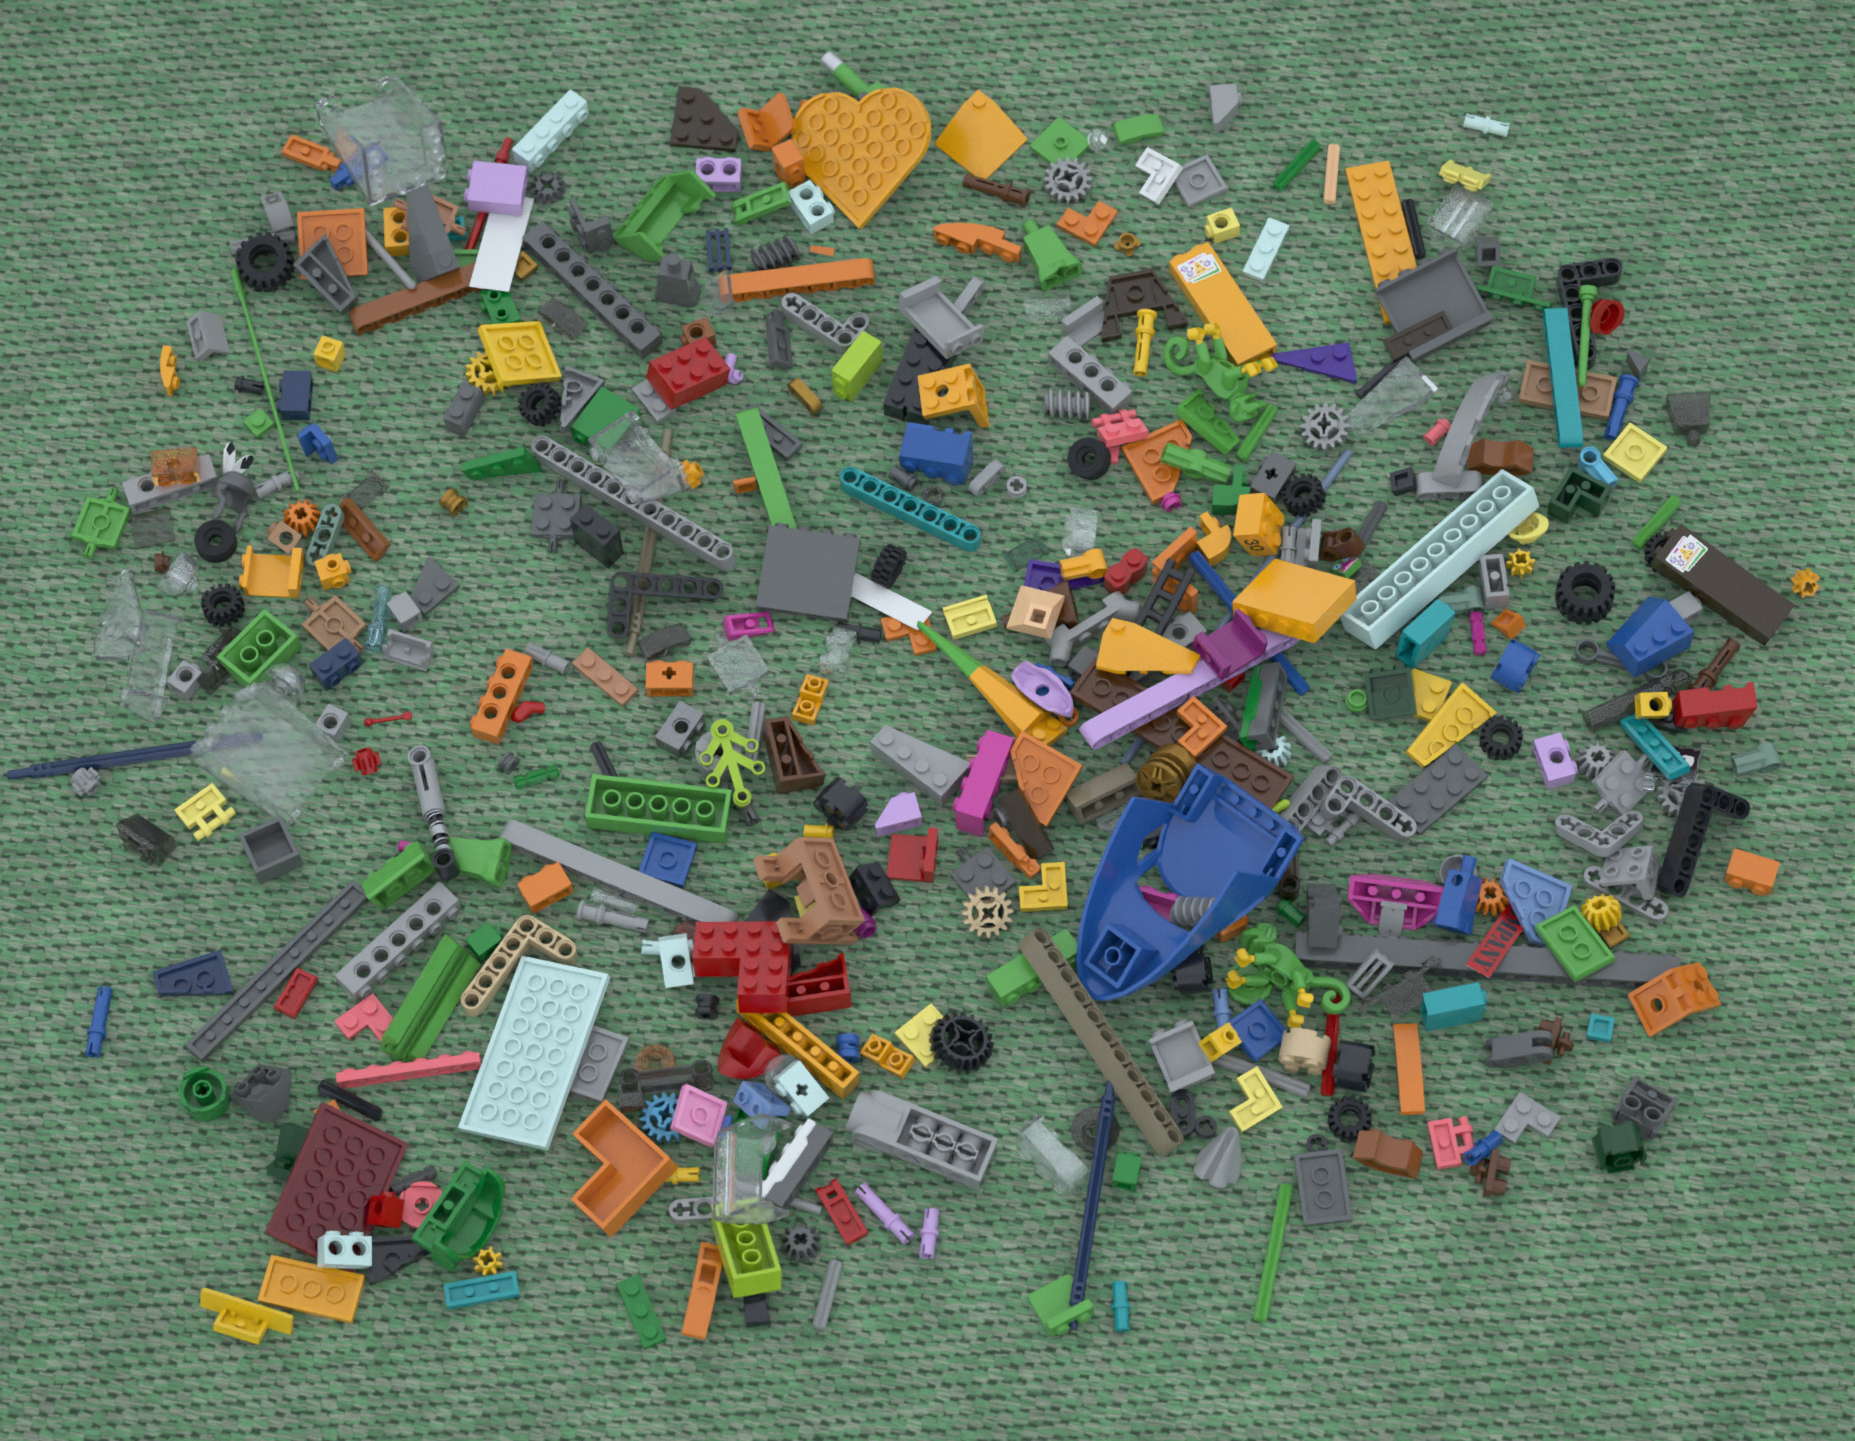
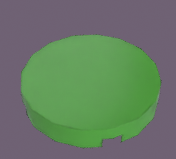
M1251 962L1246 967H1240L1236 963L1229 971L1236 970L1240 977H1243L1244 974H1256L1259 970V964L1254 965ZM1269 981L1264 986H1244L1242 984L1236 989L1230 988L1226 982V989L1229 996L1235 1002L1251 1006L1260 999L1264 1002L1270 996L1273 990V982Z

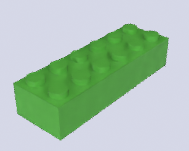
M592 774L585 820L587 828L644 835H651L652 832L679 839L726 844L733 807L732 790Z

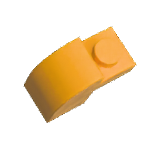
M1205 512L1199 516V525L1207 536L1197 541L1196 551H1199L1212 567L1228 555L1231 547V530L1228 524L1221 528L1218 520L1215 517L1212 518L1208 512Z

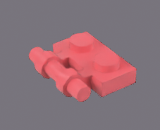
M1122 409L1110 415L1107 413L1100 414L1098 418L1091 419L1092 427H1098L1097 436L1106 448L1148 438V429L1140 418L1133 419L1136 418V411L1134 409L1128 411Z
M1467 1116L1458 1118L1460 1126L1453 1127L1452 1118L1427 1122L1437 1170L1461 1166L1460 1157L1464 1156V1153L1474 1146L1472 1139L1473 1128L1469 1124ZM1456 1136H1462L1464 1146L1458 1147Z

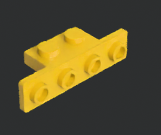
M208 1288L201 1290L200 1306L220 1313L213 1324V1331L257 1345L261 1342L268 1328L291 1335L293 1331L294 1317L291 1314Z

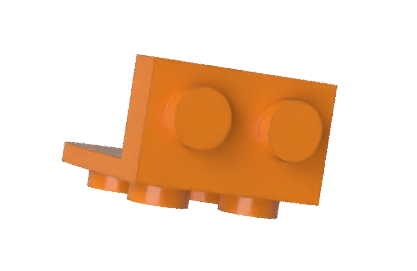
M784 93L776 94L759 111L742 107L737 112L749 149L769 152L772 150V147L778 145L795 129V123Z

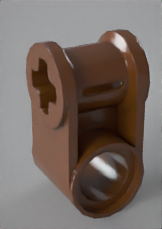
M1350 527L1326 531L1321 537L1323 545L1319 550V557L1328 562L1356 557L1363 552L1365 543Z

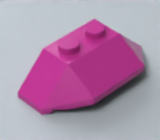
M1351 875L1348 900L1368 924L1379 925L1381 910L1383 908L1381 900L1407 904V910H1404L1402 928L1417 930L1436 916L1444 887L1423 880L1387 875Z

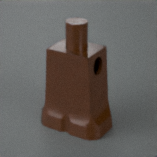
M1068 580L1058 583L1053 588L1044 590L1065 596L1055 628L1063 623L1069 629L1080 624L1076 603ZM1011 614L1002 616L1005 629H1007Z

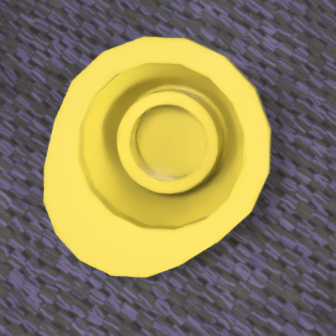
M1533 512L1507 535L1522 545L1534 543L1548 529V519L1539 513Z

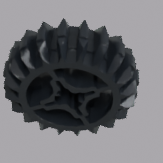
M954 1011L951 1015L946 1014L942 1019L937 1020L935 1027L931 1030L929 1043L932 1045L930 1046V1051L936 1052L934 1060H941L940 1067L945 1064L949 1066L948 1072L952 1071L953 1068L956 1069L957 1074H961L963 1070L967 1075L972 1070L976 1072L981 1066L986 1065L987 1059L992 1055L991 1050L994 1047V1043L991 1040L993 1034L987 1033L989 1026H982V1019L976 1021L974 1014L967 1017L965 1011H963L959 1016ZM945 1032H947L949 1035V1045H947L945 1042ZM974 1040H976L978 1044L977 1054L975 1053V1047L972 1044Z

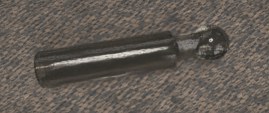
M1677 669L1661 679L1652 680L1583 712V721L1590 733H1595L1635 714V695L1639 693L1668 692L1669 697L1679 691L1687 690L1692 683V676L1685 669ZM1650 700L1649 705L1658 703L1654 700Z

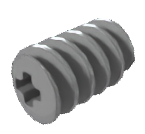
M1050 388L1044 397L1043 417L1050 411L1051 417L1054 418L1058 411L1060 418H1064L1067 412L1069 419H1073L1075 413H1077L1079 420H1082L1084 414H1086L1089 421L1091 402L1089 393L1085 392L1083 398H1081L1080 392L1076 391L1074 397H1072L1070 390H1067L1066 395L1063 396L1061 389H1059L1057 394L1054 395Z
M1178 896L1171 908V922L1177 926H1195L1217 897L1210 899L1209 897L1201 898L1200 896L1195 898L1192 896H1187L1186 898Z

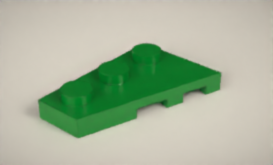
M525 447L461 463L462 472L472 480L542 472L541 463Z

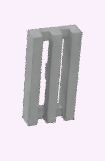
M1375 948L1345 982V985L1364 1000L1394 966V962L1391 959H1387L1386 955L1381 954ZM1376 958H1378V960L1374 963V965L1366 972V974H1365V975L1359 980V982L1354 986V985H1353L1354 982H1355V981L1361 976V974L1369 967V965H1370ZM1384 963L1385 966L1382 968V970L1375 976V978L1368 984V986L1363 991H1361L1360 988L1380 967V965Z

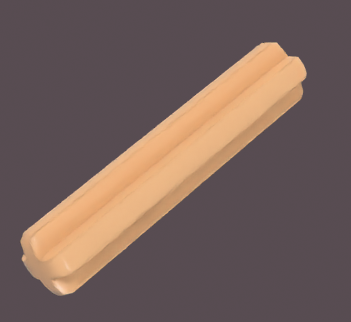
M1338 144L1328 145L1323 201L1325 204H1335L1340 153V146Z

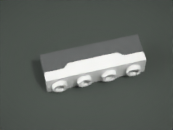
M809 1118L804 1125L801 1124L797 1128L794 1140L791 1144L787 1143L785 1145L781 1159L772 1164L769 1169V1176L765 1181L762 1180L758 1184L755 1191L761 1206L781 1217L833 1143V1132Z

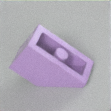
M903 792L891 798L875 824L877 837L922 826V816L915 792Z

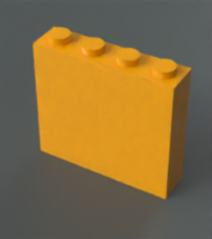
M1274 559L1232 601L1233 616L1235 610L1240 609L1244 615L1246 614L1250 617L1255 627L1316 643L1356 601L1355 580Z

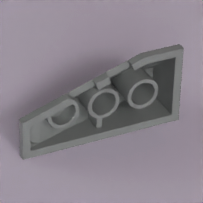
M428 184L407 191L410 265L419 284L459 269L460 266Z

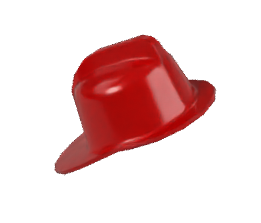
M1610 299L1595 301L1592 304L1591 331L1596 334L1609 335L1622 324L1625 315L1622 303Z

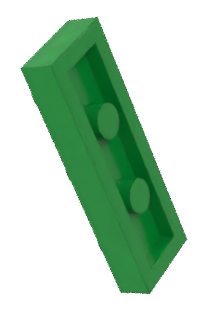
M638 1274L616 1283L643 1349L645 1350L667 1341L640 1275Z

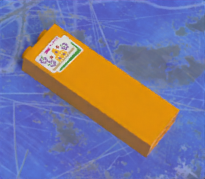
M1209 242L1202 245L1198 244L1189 252L1183 255L1178 254L1169 261L1170 274L1204 325L1209 323H1219L1221 325L1219 336L1223 339L1228 355L1227 359L1231 364L1238 367L1257 360L1261 361L1271 357V354L1277 353L1276 342Z

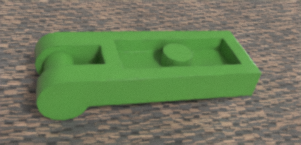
M782 182L732 202V211L735 212V225L747 224L752 219L791 205L788 185Z

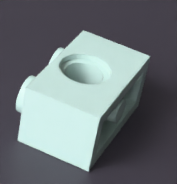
M687 933L658 937L665 988L694 984V965L690 959V954H693L694 948L692 939H687ZM676 955H681L685 958V962L680 966L674 965L671 961Z

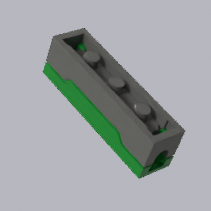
M1280 662L1253 666L1252 676L1249 678L1250 687L1249 692L1246 694L1245 711L1242 713L1243 723L1242 728L1239 730V740L1252 751L1275 748L1288 675Z

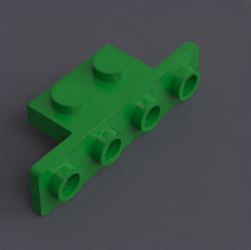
M1492 266L1487 287L1474 284L1479 294L1481 291L1490 293L1489 297L1502 300L1503 297L1511 298V303L1524 306V303L1527 302L1533 304V309L1541 311L1544 308H1552L1553 305L1549 302L1531 298L1536 276Z

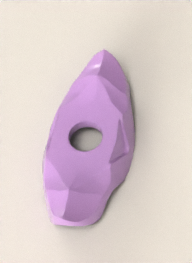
M1028 661L1022 662L1011 673V677L1018 689L1028 699L1047 711L1072 718L1073 700L1071 694L1055 674L1045 668L1037 667ZM1040 687H1047L1049 693L1045 696H1039L1036 694V690Z

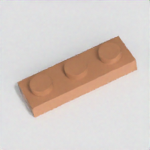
M590 648L583 651L572 662L573 667L621 707H624L639 692L638 688Z

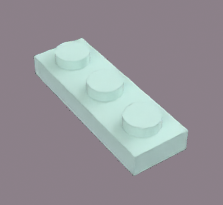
M1268 218L1243 269V275L1261 282L1264 281L1289 230L1288 224Z

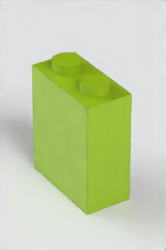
M862 331L831 370L833 391L838 398L842 400L848 399L852 402L883 363L881 341Z

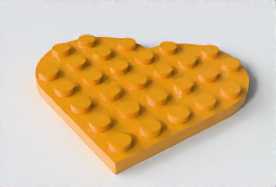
M893 87L874 90L860 101L839 92L816 95L799 109L794 117L795 129L791 132V139L803 157L805 174L820 187L858 228L862 229L924 157L931 139V122L925 106L915 95Z

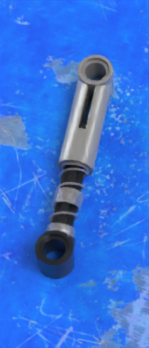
M415 746L408 753V761L411 764L423 819L430 826L428 830L434 849L432 863L440 878L452 880L459 875L461 866L455 857L452 847L448 844L450 838H448L446 822L443 821L446 811L436 773V763L426 746Z

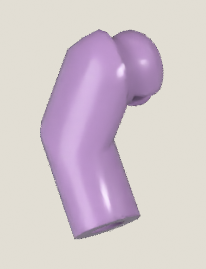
M728 353L724 360L731 369L728 382L738 384L743 379V373H739L740 370H735L734 368L737 356L733 353Z

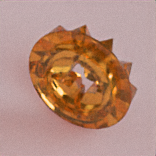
M649 1045L643 1048L637 1056V1070L642 1077L650 1082L652 1080L661 1082L663 1078L669 1077L674 1069V1056L663 1045ZM648 1057L655 1061L661 1058L660 1065L662 1069L656 1066L650 1068L651 1061Z

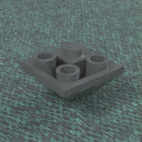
M258 1064L251 1070L247 1078L236 1087L229 1098L256 1120L274 1124L289 1106L292 1072L288 1069Z

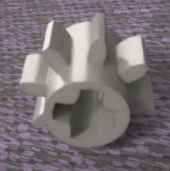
M92 767L88 771L85 768L78 769L72 776V781L74 782L72 784L73 790L80 796L84 793L88 796L93 795L101 785L99 773Z

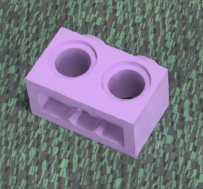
M704 157L696 159V174L713 192H741V159L727 157L725 159Z

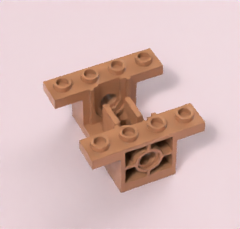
M798 837L776 856L758 855L753 859L760 881H779L783 884L790 880L802 881L796 889L803 907L808 908L814 902L816 903L800 918H780L776 922L783 943L852 945L858 941L854 929L865 920L833 838Z

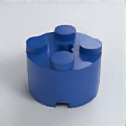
M1512 638L1490 679L1513 692L1519 693L1540 654Z

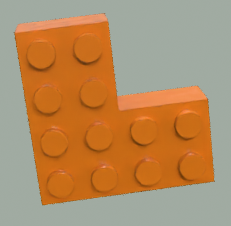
M605 1099L572 1133L577 1141L603 1165L576 1192L571 1200L587 1217L612 1238L678 1167L666 1153Z

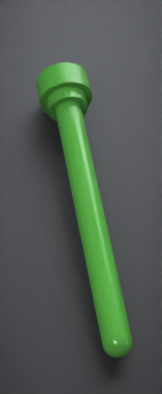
M1583 285L1579 288V298L1583 303L1577 385L1579 387L1586 385L1591 311L1598 292L1597 287L1593 285Z

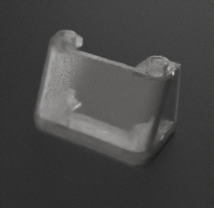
M631 410L588 439L591 447L589 453L595 461L599 460L625 488L627 496L633 503L643 504L682 493L690 487L683 464L677 458L669 459L650 438L648 430L639 425L638 420L640 418L634 410Z

